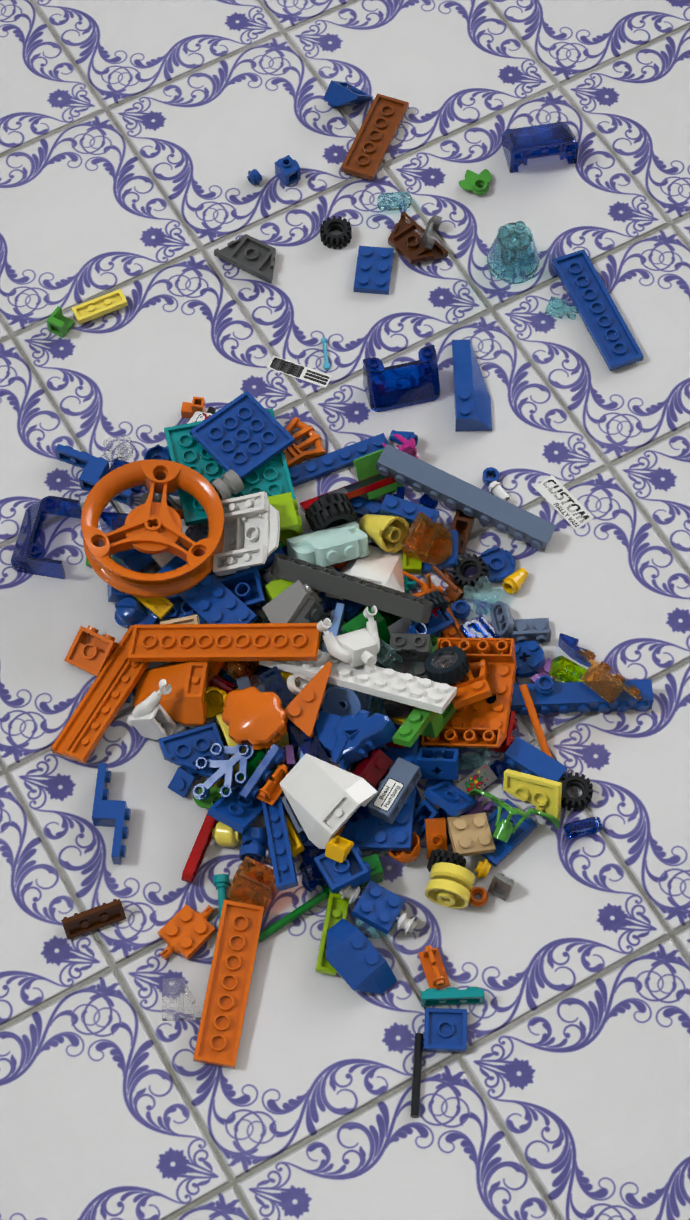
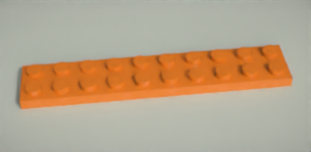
M317 623L134 625L127 659L129 662L317 661L322 632L318 631Z

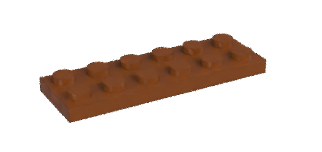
M377 93L341 166V172L371 181L374 180L409 108V102Z

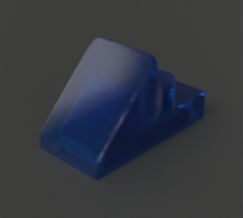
M315 845L304 846L305 850L300 854L310 880L325 881L314 862V858L324 854L326 849H319Z

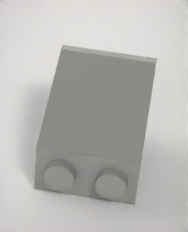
M297 580L263 606L262 609L270 623H293L309 599L315 601L322 610H324V607L321 604V596L316 591L313 592L307 583L304 585L301 581Z

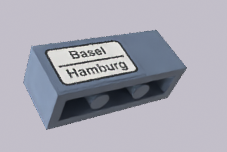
M400 757L390 766L388 775L379 783L378 793L368 803L372 816L391 825L422 777L419 766Z

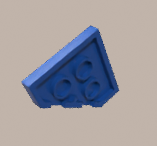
M215 722L158 739L164 760L206 778H210L219 768L199 769L196 766V760L199 757H204L207 760H229L227 754L215 756L210 751L214 743L224 746ZM220 747L215 748V753L219 752ZM205 760L200 762L201 767L205 765Z

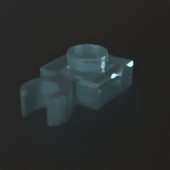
M552 296L545 310V314L560 319L565 315L569 319L575 320L576 314H572V312L578 314L576 306H568V301Z

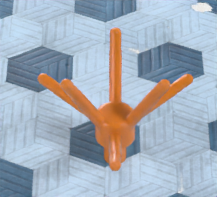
M403 571L405 576L421 586V592L411 595L425 597V594L435 590L441 594L443 593L442 586H434L431 583L430 574H427V583L408 572Z

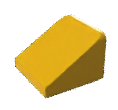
M336 835L327 843L325 856L342 863L354 846V842Z

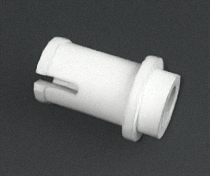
M493 481L488 486L489 493L508 502L511 496L501 487L502 484L500 482Z

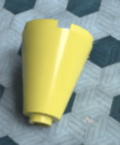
M365 514L359 521V529L365 532L385 552L397 553L408 541L406 536L410 532L409 524L400 516Z

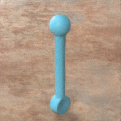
M327 338L321 339L325 360L323 364L324 370L331 368L330 363H328Z

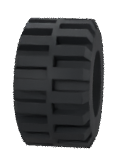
M331 493L317 499L309 506L305 514L313 532L357 521V514L348 496L344 493Z

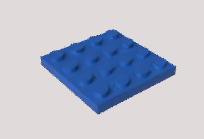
M245 391L190 430V435L226 472L230 469L235 471L241 480L295 443V438L248 391Z

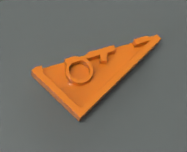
M329 661L284 709L286 717L310 739L314 734V726L316 720H318L319 709L322 706L326 685L332 672L333 664Z

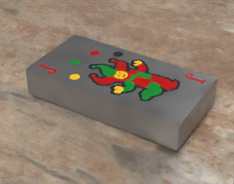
M484 763L455 786L469 794L472 789L483 790L498 778L488 764Z

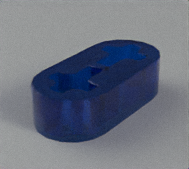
M591 817L570 822L563 828L567 838H576L597 833L603 829L600 817Z

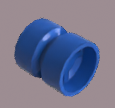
M248 827L242 833V845L239 851L240 860L253 864L265 861V846L268 840L266 830L258 827Z

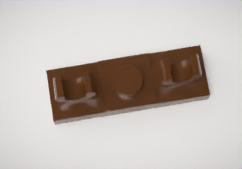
M113 899L110 903H103L101 906L91 908L79 914L74 913V916L68 918L64 917L61 922L69 940L124 920L126 916L120 899Z

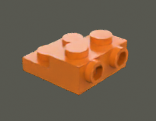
M89 625L87 628L81 626L64 661L98 676L118 646V643L114 642V637L106 633L104 636L97 634L99 630Z

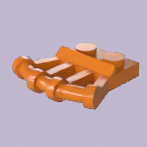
M294 417L285 429L289 433L294 428L301 429L292 435L295 438V442L305 436L310 438L298 445L294 443L284 450L288 468L298 463L301 464L304 459L327 454L322 446V437L314 432L315 429L311 425L308 426L301 422L300 418ZM315 445L316 449L301 452L307 449L308 447Z
M487 659L469 663L470 670L467 673L469 681L463 683L458 681L453 686L457 687V694L452 700L455 709L492 696L486 681L488 672ZM471 670H480L479 677L474 678Z

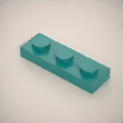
M451 987L439 991L435 988H429L421 991V1006L484 1004L485 999L484 989H479V987H468L463 990Z

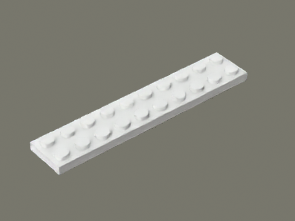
M321 650L318 651L317 661H259V665L293 674L302 673L311 679L329 661L333 664L331 676L327 682L329 684L439 714L444 712L457 694V687L446 683L434 682L427 678L416 677L408 673H401L376 665L369 667L364 664L351 667L347 663Z

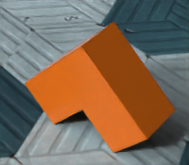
M193 397L192 403H182V418L191 419L197 411L206 413L205 398Z

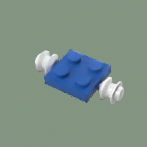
M371 880L362 894L360 893V886L353 889L351 886H348L339 892L342 895L341 900L346 897L349 899V904L354 903L355 900L357 901L351 913L352 916L385 934H388L394 922H397V931L402 928L405 930V935L407 932L412 933L417 924L414 921L415 917L412 919L407 917V912L403 913L399 918V912L406 899Z

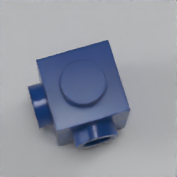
M289 155L275 162V174L286 187L301 179L299 164Z

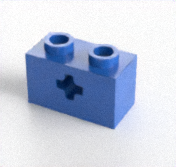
M419 747L417 766L420 767L422 773L420 779L458 780L460 771L459 749Z

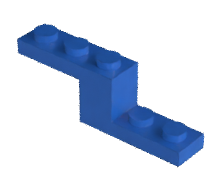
M58 444L55 449L57 460L84 469L79 477L80 487L83 490L90 492L95 484L110 472L109 462L102 457L92 456L85 451L80 452L67 445ZM128 489L117 495L113 500L132 506L134 502L133 491Z
M386 494L382 504L359 496L349 499L359 518L365 514L400 516L409 523L433 530L439 517V511L389 494Z
M99 763L92 821L94 826L115 827L111 857L113 864L121 865L122 858L126 857L124 839H128L129 828L126 827L127 820L130 821L131 809L127 807L126 801L109 800L107 783L111 782V771H108L107 763Z

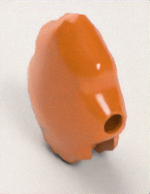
M247 687L241 690H233L225 697L222 721L229 726V737L236 744L243 745L242 743L250 745L246 742L249 741L255 750L270 749L273 744L278 743L287 733L286 724L288 718L286 717V712L282 709L281 699L274 692H260L256 687Z

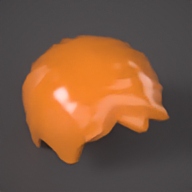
M413 832L412 851H387L389 856L405 864L415 861L421 851L419 836Z

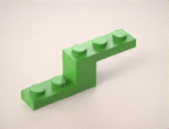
M452 701L442 714L415 707L392 737L394 744L412 747L420 735L436 738L457 710L454 708Z

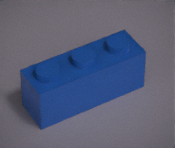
M518 736L504 753L503 762L511 770L557 782L560 779L562 780V776L567 774L566 766Z

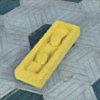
M121 289L72 307V313L80 325L128 306V302Z

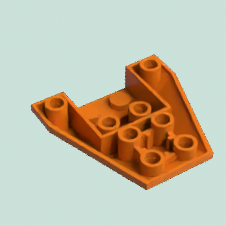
M217 661L172 662L145 670L137 683L133 707L135 708L136 705L144 701L154 691L157 692L159 690V681L166 679V686L171 684V692L167 695L162 694L159 703L172 720L186 726H204L208 707L204 702L208 674L215 673Z

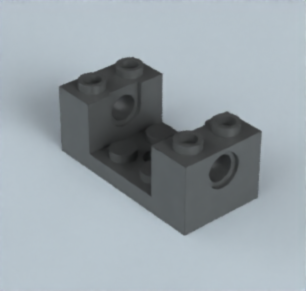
M391 633L389 646L392 660L391 669L428 679L424 663L428 655L433 652L430 634ZM384 699V707L388 717L407 718L415 708L414 706Z

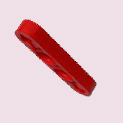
M206 815L184 867L182 881L193 883L212 839L213 827H216L218 821L209 815Z

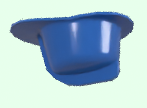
M125 597L118 603H115V620L120 626L130 627L131 625L154 624L158 618L135 598Z

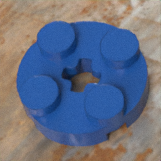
M522 641L515 644L517 665L515 675L520 678H527L538 673L537 670L544 666L545 654L537 641ZM526 656L530 657V658L527 659L526 662H523V660H522L523 657H526Z

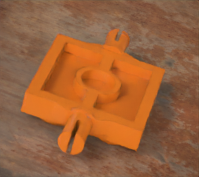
M186 904L158 932L159 937L168 945L159 955L166 960L175 952L189 960L216 933V928L207 921V918L215 912L214 909L208 905L202 913H199Z

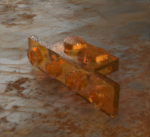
M579 649L578 653L591 663V666L580 680L608 703L612 704L623 689L638 701L644 699L640 695L641 691L633 685L631 687L628 686L623 676L619 673L613 674L610 671L611 667L604 661L598 662L593 652L589 649L586 651Z

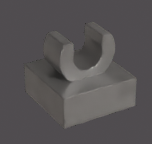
M497 872L493 876L488 892L506 901L515 882L513 879L510 880L504 874Z

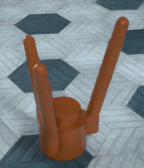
M433 565L432 569L449 585L445 590L447 596L442 594L449 604L452 601L461 600L465 591L445 569L440 571Z

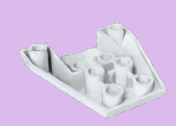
M368 545L370 548L368 556L350 560L339 571L404 592L401 552L388 553L380 547ZM326 593L327 597L344 600V598Z
M307 753L279 783L308 839L323 853L326 850L327 843L335 837V834L361 805L365 807L378 793L364 778Z

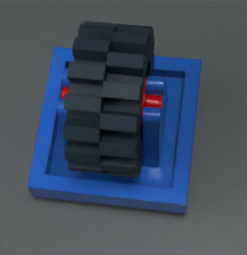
M431 591L429 594H425V597H421L433 602L429 623H423L427 627V634H430V637L454 626L455 620L446 610L449 604L439 591Z

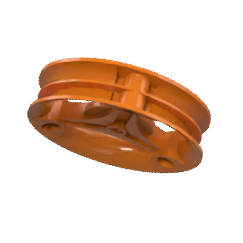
M158 459L140 460L112 470L102 477L91 489L84 502L81 514L83 545L92 569L111 587L133 596L158 598L182 593L200 583L213 570L214 554H219L223 551L225 537L224 511L219 495L205 477L190 467L177 462ZM139 485H144L150 491L146 502L135 507L128 514L122 527L106 534L98 529V522L103 510L117 495ZM181 489L200 503L208 519L207 538L194 542L182 532V522L179 514L167 505L168 493ZM155 493L162 494L161 503L154 502ZM177 542L189 550L187 551L184 548L180 547L179 545H177ZM130 549H136L147 554L168 552L180 557L187 563L168 572L141 573L119 565L111 559V555Z

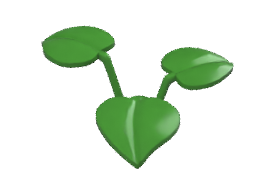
M472 789L468 794L489 797L498 805L495 823L497 827L492 837L503 842H508L511 833L514 834L522 822L529 818L530 814L540 815L548 819L557 829L560 825L559 820L548 813L533 808H528V811L525 813L518 808L511 807L484 790ZM503 807L509 814L506 820L502 819L500 822L501 809ZM512 815L523 816L516 823V825L512 827L513 823L509 822Z

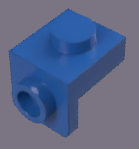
M178 767L168 788L181 797L186 798L195 781L200 780L201 776L183 767Z

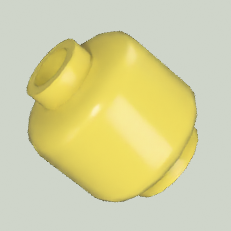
M218 822L212 830V837L219 846L235 847L241 842L242 834L234 831L222 822Z

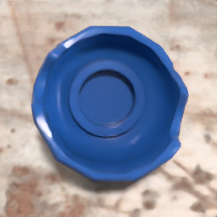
M157 444L155 447L149 448L145 452L144 460L158 459L171 461L168 447Z

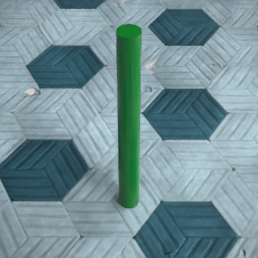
M322 891L260 932L258 941L262 942L328 898L326 892Z

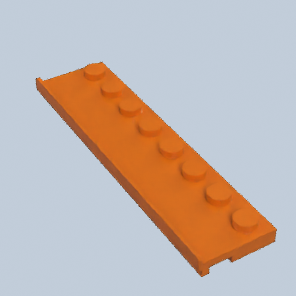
M133 625L129 627L50 749L52 753H57L85 764L150 664V662H129L127 659Z

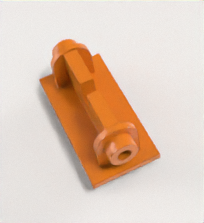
M285 764L276 767L277 769L271 776L272 778L259 790L260 793L256 797L257 799L271 806L274 805L283 793L279 783L289 773L287 771L288 767Z
M432 945L424 947L425 951L418 953L429 988L441 989L450 986L438 947L432 948Z

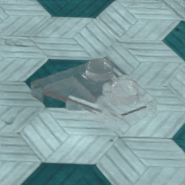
M184 978L162 979V1021L201 1020L202 1013Z

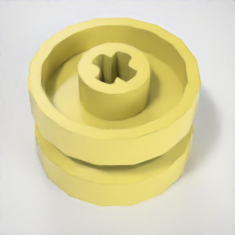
M440 862L432 865L430 872L431 880L427 882L425 896L432 902L444 907L456 909L467 907L471 895L469 891L473 889L475 875L468 869L452 863Z

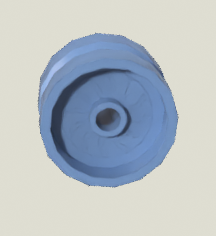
M332 685L326 690L321 709L322 712L341 717L351 714L356 715L361 709L369 710L371 696L370 694Z

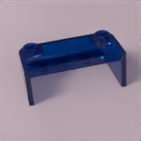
M47 496L26 509L12 554L11 564L12 568L17 572L65 579L62 561L45 558V548L41 544H37L46 514L81 519L80 500Z

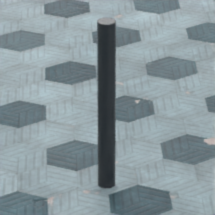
M422 1033L415 1034L410 1114L412 1118H419L423 1053Z

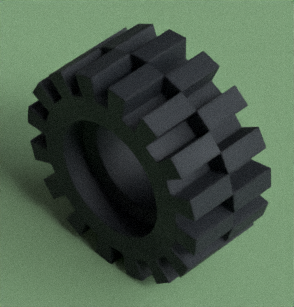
M333 216V219L328 217L327 221L324 220L320 226V237L323 245H327V248L333 246V249H336V247L342 249V245L346 247L352 238L350 222H347L345 218L342 220L341 216L336 219V216ZM333 230H339L343 232L340 235L330 234V232Z
M467 554V558L462 555V560L458 559V566L453 567V577L462 589L465 590L467 588L468 591H471V588H473L474 591L478 590L477 586L483 587L482 582L486 583V577L489 578L487 565L476 554H473V556ZM476 567L477 573L473 577L466 578L464 576L466 569Z
M571 772L568 773V777L564 775L562 780L558 781L562 783L561 807L567 806L568 811L571 808H574V812H577L578 808L583 810L584 806L587 807L589 802H591L593 785L592 783L590 784L589 778L585 779L584 774L580 777L578 776L579 773L575 772V776H572ZM571 786H577L582 790V795L578 798L570 797L567 794V789Z
M432 850L427 869L431 872L432 865L440 862L452 863L465 868L466 859L457 852L452 853L451 850Z

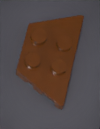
M404 211L401 213L399 222L396 223L394 231L388 238V244L410 264H416L448 256V251L436 240L432 250L423 246L425 230Z

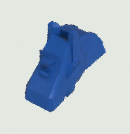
M361 709L356 715L351 714L341 717L319 711V717L315 723L317 738L331 755L334 764L339 762V768L348 771L352 763L366 758L371 750L392 741V737L397 732V727L387 715L374 713L369 717L370 712Z

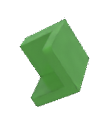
M59 306L46 320L48 330L62 338L66 336L75 324L74 320L63 316L62 308Z

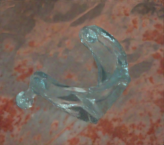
M482 748L475 754L459 755L460 771L478 769L482 766L485 758H491L489 749Z

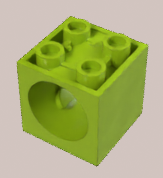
M291 492L268 497L269 503L279 511V541L284 544L283 546H287L286 539L300 536L303 533L301 516L298 514L297 500L292 498Z

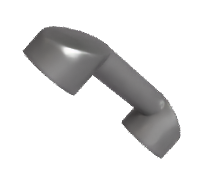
M434 215L428 221L423 235V246L432 250L436 236L431 235L433 229L438 231L442 217Z

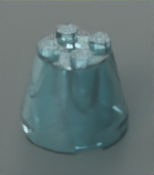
M518 221L501 226L487 254V268L490 274L496 279L509 281V284H520L534 277L539 267L540 257L531 230L525 223Z

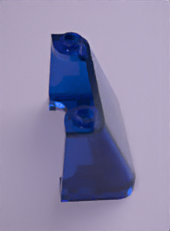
M560 121L507 129L502 134L501 143L510 173L518 172V167L522 163L527 165V159L559 155L560 160L566 158L568 164L577 163L578 142L566 122Z
M434 345L421 348L418 352V361L384 367L383 362L376 357L363 359V386L369 406L373 411L383 412L431 402L439 398L440 382L437 354Z

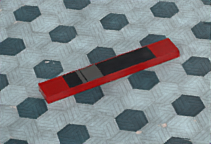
M379 473L299 503V505L306 514V510L314 501L328 494L344 493L349 499L397 481L390 476H383Z

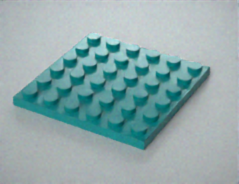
M273 408L266 409L275 418ZM203 421L164 428L171 461L190 467L205 477L210 483L217 478L221 479V476L226 473L190 435V430ZM284 451L243 479L244 490L237 495H232V498L265 491L269 497L291 492L292 498L296 499ZM178 489L186 526L208 522L206 512L200 503L187 492Z

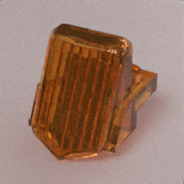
M418 512L401 543L404 546L402 552L406 556L419 559L434 566L441 564L452 556V534L440 523H434L423 512Z

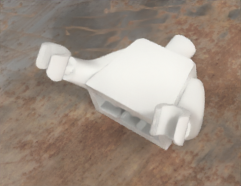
M375 605L371 608L372 613L368 611V606L363 611L364 617L368 619L366 629L363 628L334 637L332 632L328 630L332 625L329 618H325L317 623L318 631L324 633L322 637L330 655L351 667L364 664L372 667L376 664L377 654L380 651V639L377 622L374 621V615L377 613Z
M166 679L160 680L159 690L157 692L154 691L144 701L136 705L132 715L128 716V725L134 726L140 735L145 738L158 740L184 732L187 727H196L180 723L176 724L160 705L161 695H167L171 692V684L166 686Z

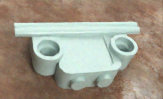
M354 521L288 538L286 543L288 556L325 567L368 556L370 554L368 543H372V540L365 532L359 529V524Z

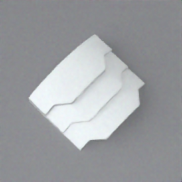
M263 491L221 500L224 511L225 537L222 553L214 554L213 573L223 576L236 573L238 570L265 564L267 557L278 548L280 537L279 511L269 503L267 492Z

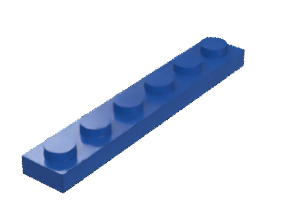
M384 433L290 467L288 469L292 485L296 487L352 466L355 459L385 448L382 443L390 444Z
M282 794L273 806L261 801L276 888L279 892L298 886L286 814L281 800Z

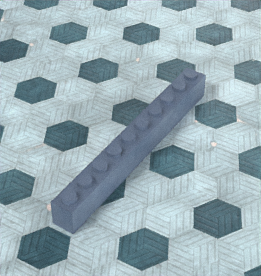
M386 444L377 461L375 470L381 475L390 476L400 484H407L413 490L423 492L433 500H440L446 503L448 507L462 511L466 516H473L485 525H492L498 531L508 533L518 541H525L535 549L545 550L556 528L555 524L391 445Z

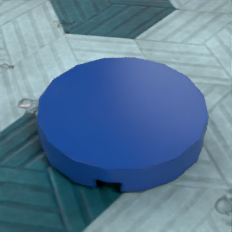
M494 547L487 549L480 555L489 570V578L486 577L489 582L501 583L504 578L515 572L516 563L514 556L507 550L504 551Z

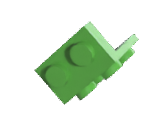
M384 448L353 461L358 481L379 474L375 469ZM395 482L363 495L368 500H376L381 495L398 491L403 485Z

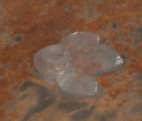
M122 434L119 439L115 437L105 439L103 445L106 451L100 457L108 462H114L117 459L122 461L129 460L133 456L130 436Z

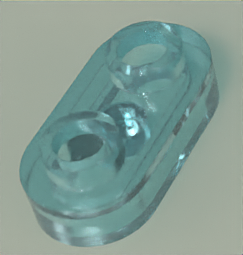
M407 192L383 193L377 198V206L382 211L408 209L412 204V197Z

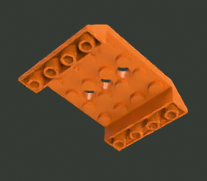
M438 638L436 650L447 646H456L465 652L468 663L487 659L488 672L486 681L492 696H495L496 700L489 704L487 703L488 698L458 708L436 738L423 735L421 745L499 748L507 737L517 667L514 638ZM454 663L446 664L439 669L447 668L449 666H452ZM471 670L474 678L479 677L480 670ZM467 675L463 677L460 681L461 683L469 681Z

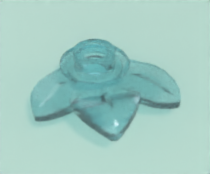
M482 576L475 584V587L465 585L463 593L466 601L473 604L477 613L487 614L491 611L492 605L500 600L502 590L500 587L492 588L490 581L485 576ZM481 601L486 602L487 606L485 608H480L479 603Z

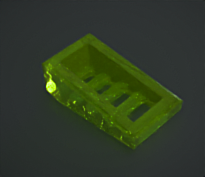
M562 655L552 660L549 672L551 677L563 682H587L590 680L591 674L589 670Z

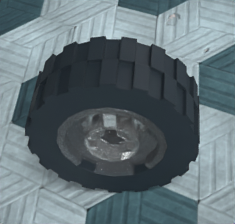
M447 646L435 650L428 655L424 663L428 679L449 685L461 681L470 670L465 652L456 646Z

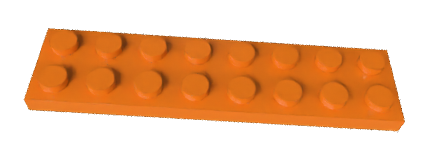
M224 900L194 1052L193 1061L235 1069L263 918V906Z

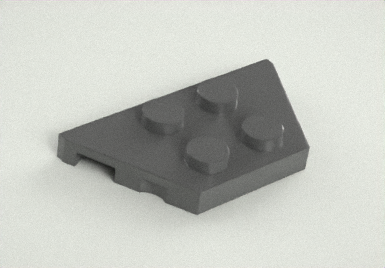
M245 234L239 237L238 240L227 243V247L221 250L218 248L214 250V256L270 284L272 283L276 248Z

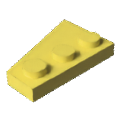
M510 769L504 771V791L523 802L531 803L536 806V810L544 811L558 820L560 819L561 782Z

